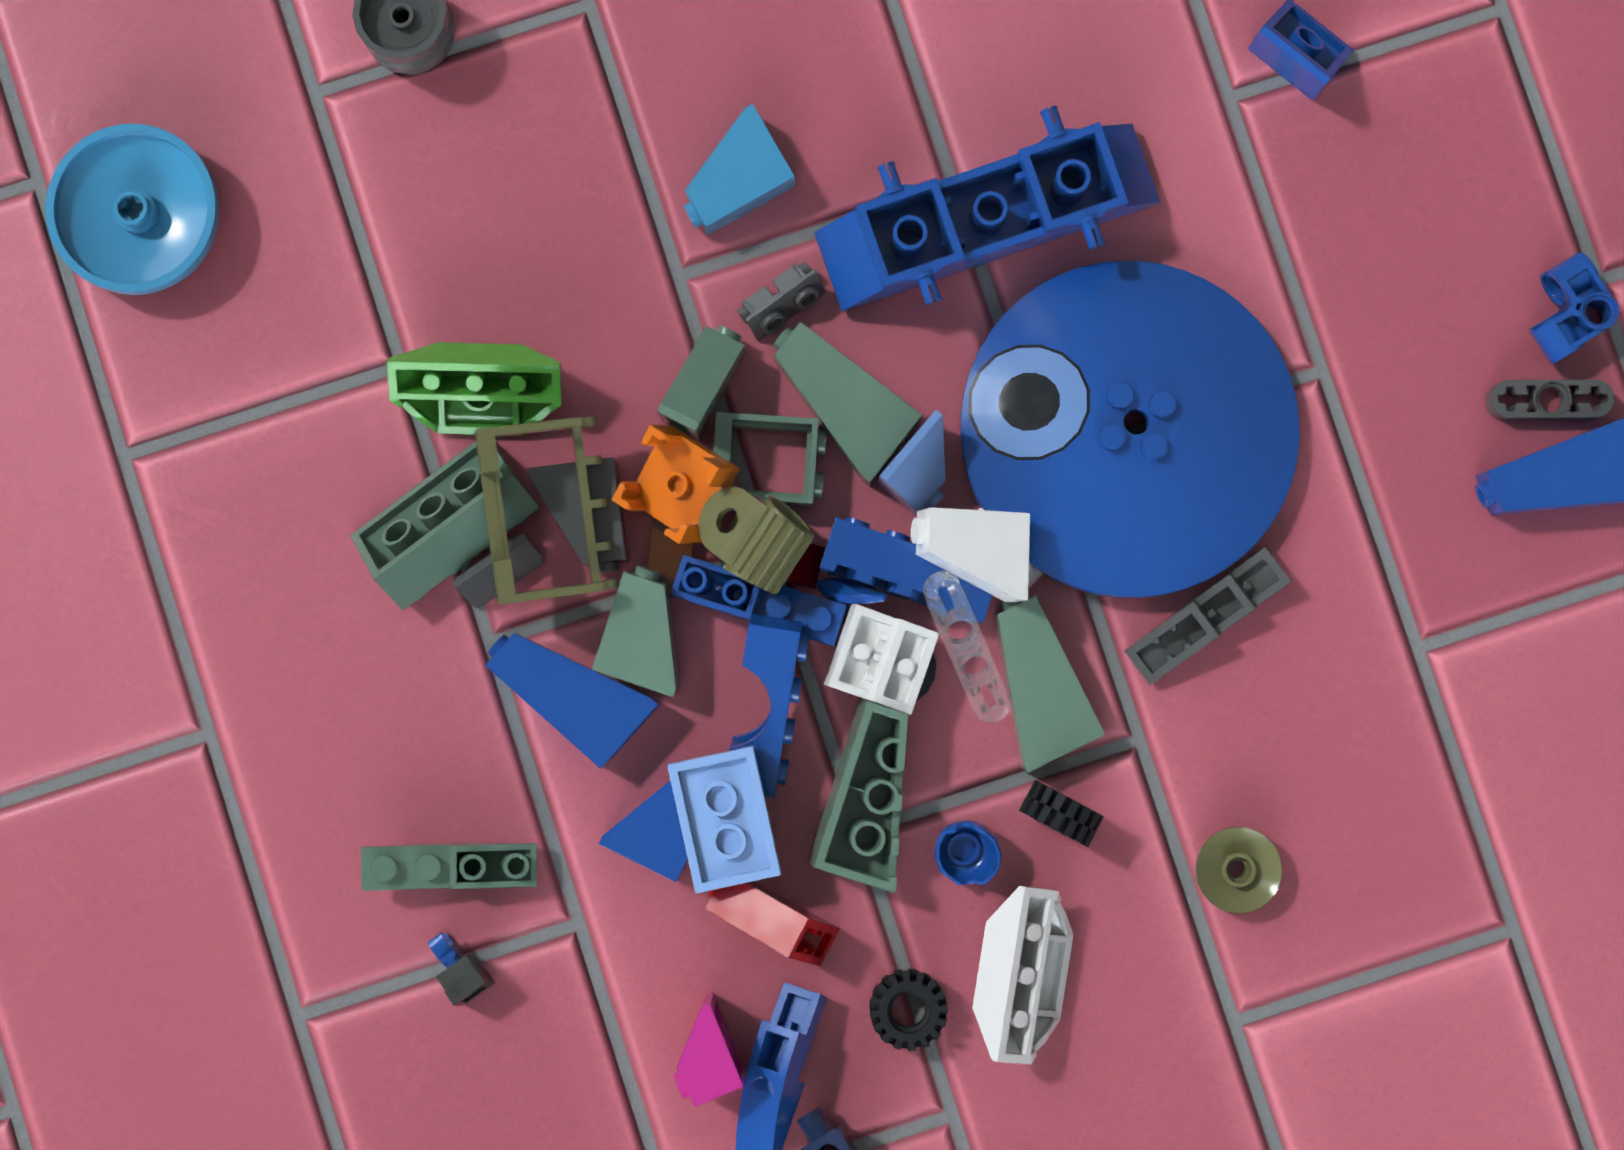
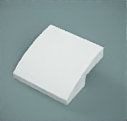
M851 604L823 685L912 715L939 633L858 604Z

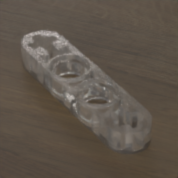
M941 571L934 573L925 581L923 594L974 714L983 722H998L1009 713L1011 706L1010 698L959 579L950 572ZM945 586L949 591V596L955 609L946 611L942 599L938 596L937 589L939 587ZM962 620L970 623L971 630L964 638L953 639L948 635V629L954 622ZM982 657L986 660V667L979 674H967L964 672L963 667L968 659ZM988 684L996 703L991 708H988L980 690V687Z

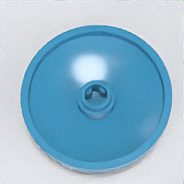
M120 124L103 128L86 136L66 153L50 180L46 196L45 214L48 232L56 251L76 274L93 285L110 292L125 295H142L158 292L179 283L200 265L211 249L216 237L220 219V202L217 186L208 166L183 140L168 131L154 126Z

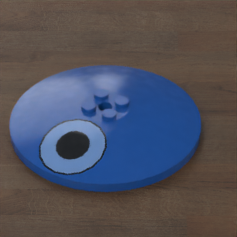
M1112 261L1079 267L1055 276L1019 299L1001 317L979 349L968 374L960 411L962 461L968 483L980 509L985 511L1030 513L1029 564L1052 580L1068 587L1094 595L1114 598H1146L1182 591L1212 578L1242 558L1261 539L1283 506L1296 469L1300 442L1299 413L1291 376L1282 355L1260 322L1239 301L1208 280L1182 269L1145 261ZM1137 412L1145 418L1146 429L1144 433L1132 434L1126 430L1124 417L1127 413Z

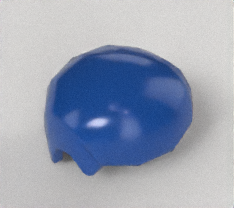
M965 820L949 824L940 832L936 839L934 857L940 872L957 885L979 884L982 886L987 884L998 873L1002 853L996 835L986 825L977 821Z

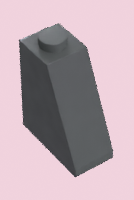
M611 457L603 458L602 464L586 466L590 500L607 498L608 507L592 508L596 543L613 542V550L597 552L600 573L619 571V563L629 562L623 508L611 500L620 484L617 461ZM575 462L528 468L531 481L582 564L589 567Z

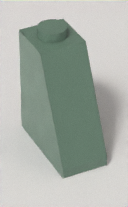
M721 325L718 326L717 330L708 326L705 327L657 410L663 423L673 426L699 441L701 440L746 352L745 345L739 342L741 339L739 334Z
M637 565L635 571L628 569L623 572L592 670L674 697L679 690L680 678L669 583L659 580L660 572Z

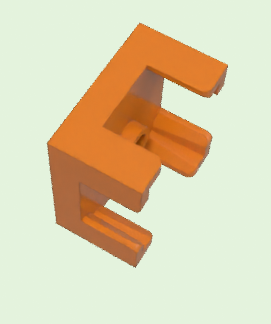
M649 425L641 443L645 446H654L645 466L637 481H622L611 500L628 511H645L670 527L671 529H665L664 535L678 544L701 543L698 524L705 503L717 491L731 487L740 468L673 426Z

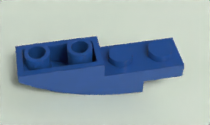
M686 555L682 556L671 596L750 621L752 614L803 622L801 635L809 636L811 640L837 647L849 610L848 605L786 586H782L777 594H772L724 570L723 566Z
M783 983L770 1022L765 1020L761 1022L750 1057L738 1114L736 1150H782L805 1083L798 1080L827 1001V997L792 984Z

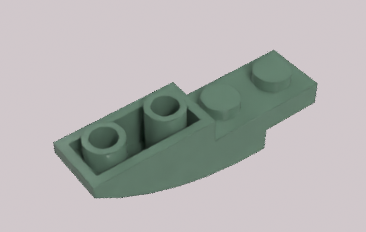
M430 843L361 846V891L537 887V843Z

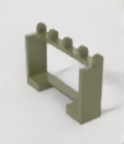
M596 416L475 430L497 604L502 605L593 593L618 588L617 579L601 581L597 552L613 550V542L596 543L592 508L608 507L607 498L590 500L586 470L588 465L602 464L601 455L588 457L584 455L582 427L590 428L596 426ZM571 428L591 583L515 592L495 437Z

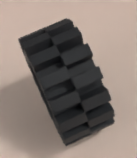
M1036 780L1033 782L1019 809L1024 814L1086 847L1089 846L1104 818L1101 814Z
M908 968L907 971L895 970L893 974L884 976L880 984L876 985L872 991L873 995L870 999L869 1008L873 1028L880 1035L881 1039L886 1044H892L893 1048L899 1050L907 1048L908 1051H916L915 1048L920 1046L925 1048L930 1045V1041L933 1039L937 1040L941 1035V1029L945 1028L948 1006L941 987L930 975L924 972H917L916 969ZM904 993L918 995L925 1004L923 1018L912 1026L899 1024L891 1013L894 1000Z

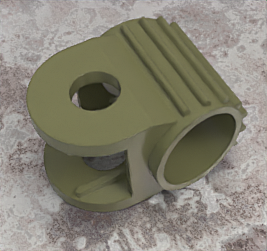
M726 487L714 493L705 503L698 524L702 543L709 551L725 562L722 567L724 570L772 594L779 592L815 537L809 525L794 510L779 499L768 496L765 501L739 487ZM735 510L737 515L731 523L729 532L724 533L721 528L722 519L727 512Z

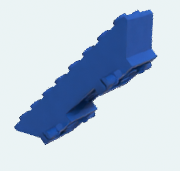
M1055 105L1051 106L1050 110L1045 108L1040 111L1048 135L1039 143L1019 149L1017 154L939 181L935 178L917 185L901 184L894 161L887 162V168L885 163L878 166L877 169L886 191L876 199L856 205L855 210L814 232L841 312L843 313L916 287H920L925 305H932L933 299L935 303L943 300L936 280L1082 230L1089 250L1095 249L1096 246L1105 245L1106 241H1104L1099 224L1160 204L1159 196L1133 124L1101 126V123L1098 122L1081 129H1064L1058 107Z

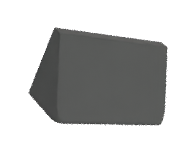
M520 533L508 541L515 584L544 563V558L531 539L525 534ZM491 554L453 579L454 582L452 583L475 608L482 607L496 597Z

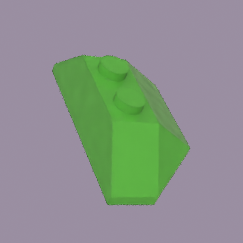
M437 342L389 357L387 360L390 401L398 407L402 406L415 419L437 434L475 435L476 429L540 422L562 404L561 362L523 344Z

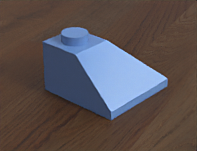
M937 410L932 413L881 473L877 483L914 516H917V511L922 509L935 508L945 496L939 490L945 482L943 415Z

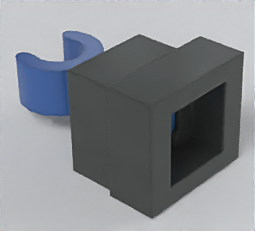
M441 932L427 942L435 956L447 968L438 974L436 978L444 988V992L453 1006H464L495 984L488 971L481 968L474 955L460 957V953L448 933L443 935Z

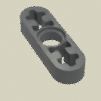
M1505 380L1490 388L1485 398V405L1488 412L1494 418L1504 421L1594 420L1611 411L1615 397L1612 388L1601 380ZM1543 389H1553L1558 393L1560 405L1555 412L1546 411L1541 407L1539 395ZM1591 389L1593 396L1600 397L1601 404L1594 406L1593 411L1589 403L1571 405L1572 397L1585 396L1591 392ZM1506 390H1508L1509 397H1524L1528 395L1527 403H1518L1510 406L1509 411H1507L1505 404L1498 402V397L1505 394Z

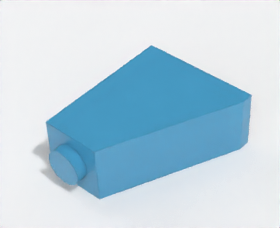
M753 104L747 106L685 189L689 203L685 204L683 208L693 226L697 228L702 225L707 235L712 234L795 187L794 174Z

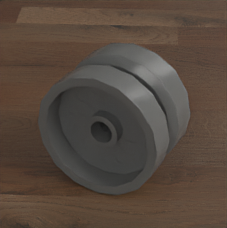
M354 0L352 16L357 34L377 62L394 73L415 75L430 71L445 59L453 46L456 27L452 11L446 0Z

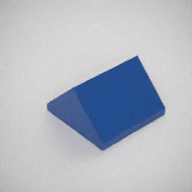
M1287 0L1260 29L1248 47L1249 51L1312 101L1354 51L1353 48L1293 0Z

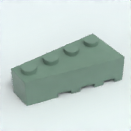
M860 699L809 855L808 862L814 868L896 893L897 856H899L900 838L898 836L903 800L902 779L903 771L905 770L908 714Z

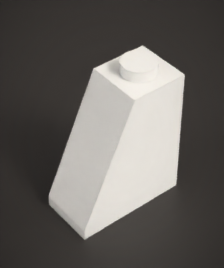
M933 507L917 511V518H914L911 524V540L913 544H916V555L1004 602L1028 600L1030 513Z

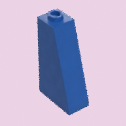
M1624 418L1475 475L1478 482L1475 485V491L1479 502L1484 508L1488 507L1491 515L1624 504Z
M513 633L510 638L504 634L487 652L492 658L485 666L600 769L604 768L661 705L655 698L602 673L593 671L591 668L520 634Z

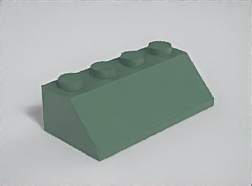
M476 441L350 535L373 579L402 611L412 603L422 599L437 584L448 576L455 574L465 563L490 547ZM497 449L506 531L508 532L517 524L524 522L530 514L540 507Z

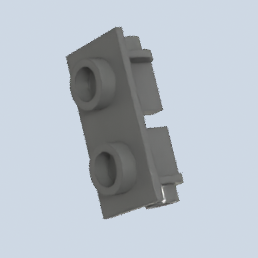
M803 262L801 265L793 264L792 267L772 280L774 286L779 291L776 295L773 296L764 286L741 302L742 307L737 310V313L744 323L749 325L757 341L768 334L777 332L784 322L801 310L813 306L818 298L826 293L816 271L812 270L806 262Z

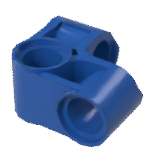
M1581 252L1574 254L1541 275L1540 279L1544 291L1560 311L1530 328L1529 331L1551 365L1586 345L1585 342L1611 327L1619 316V307L1599 277L1595 265ZM1587 306H1592L1599 311L1601 316L1599 324L1592 323L1587 318Z

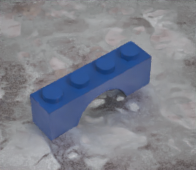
M752 614L748 625L742 666L753 672L763 682L769 694L771 708L766 719L758 727L747 733L733 736L729 750L754 745L765 797L774 798L777 784L785 785L789 760L782 759L781 755L783 743L792 745L796 719L788 718L790 702H799L802 678L794 677L796 662H805L809 636L801 635L803 622Z

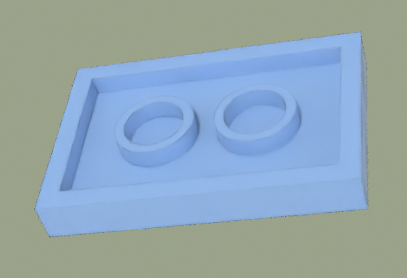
M754 745L673 762L667 765L695 893L781 875L782 871Z

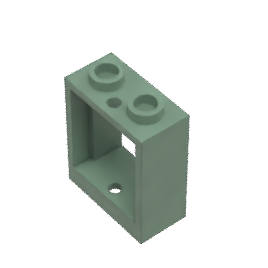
M716 412L713 452L731 463L734 429L807 434L803 494L746 491L765 501L768 496H773L787 506L813 508L814 497L822 498L824 472H816L817 455L825 456L827 430H818V418Z

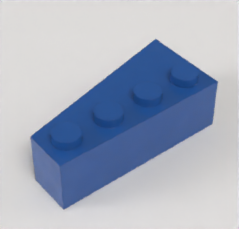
M846 517L845 520L835 518L820 564L821 573L836 578L852 580L864 587L979 624L984 622L992 595L916 555V544L910 543L911 537L891 530H886L884 534L869 529V523L851 517Z

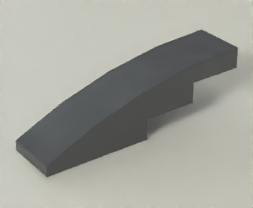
M1266 545L1128 647L1125 653L1149 685H1151L1218 638L1222 632L1255 610L1259 604L1292 582V578Z

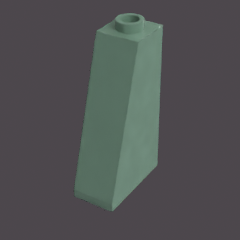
M799 322L794 330L787 327L773 345L778 350L774 354L775 363L813 415L819 419L821 426L824 430H827L829 437L862 482L870 486L919 423L922 414L803 323Z
M1037 596L1027 601L1002 602L1000 606L1003 612L994 616L1020 764L1026 773L1105 735Z

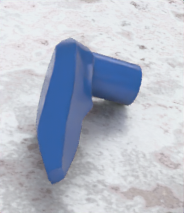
M828 578L816 581L819 591L826 599L842 604L875 603L885 601L887 598L885 593L869 590L860 583L848 579Z

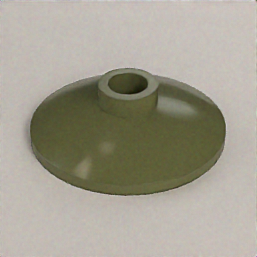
M1230 827L1216 832L1206 840L1198 853L1195 873L1198 886L1209 902L1224 911L1241 914L1260 909L1274 897L1281 883L1282 863L1276 847L1266 836L1250 828ZM1234 861L1241 862L1243 866L1242 873L1237 877H1232L1228 870L1229 865Z

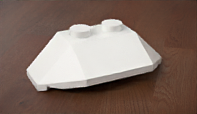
M1019 886L986 921L972 1008L990 1057L995 1062L1032 1064L1037 1056L1036 1052L1048 1040L1060 1021L1074 935L1067 914L1060 903L1059 891Z

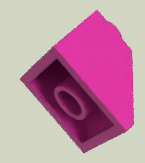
M714 993L707 995L704 999L677 1065V1073L674 1074L675 1082L682 1098L690 1097L694 1107L742 1088L745 1082V1068Z

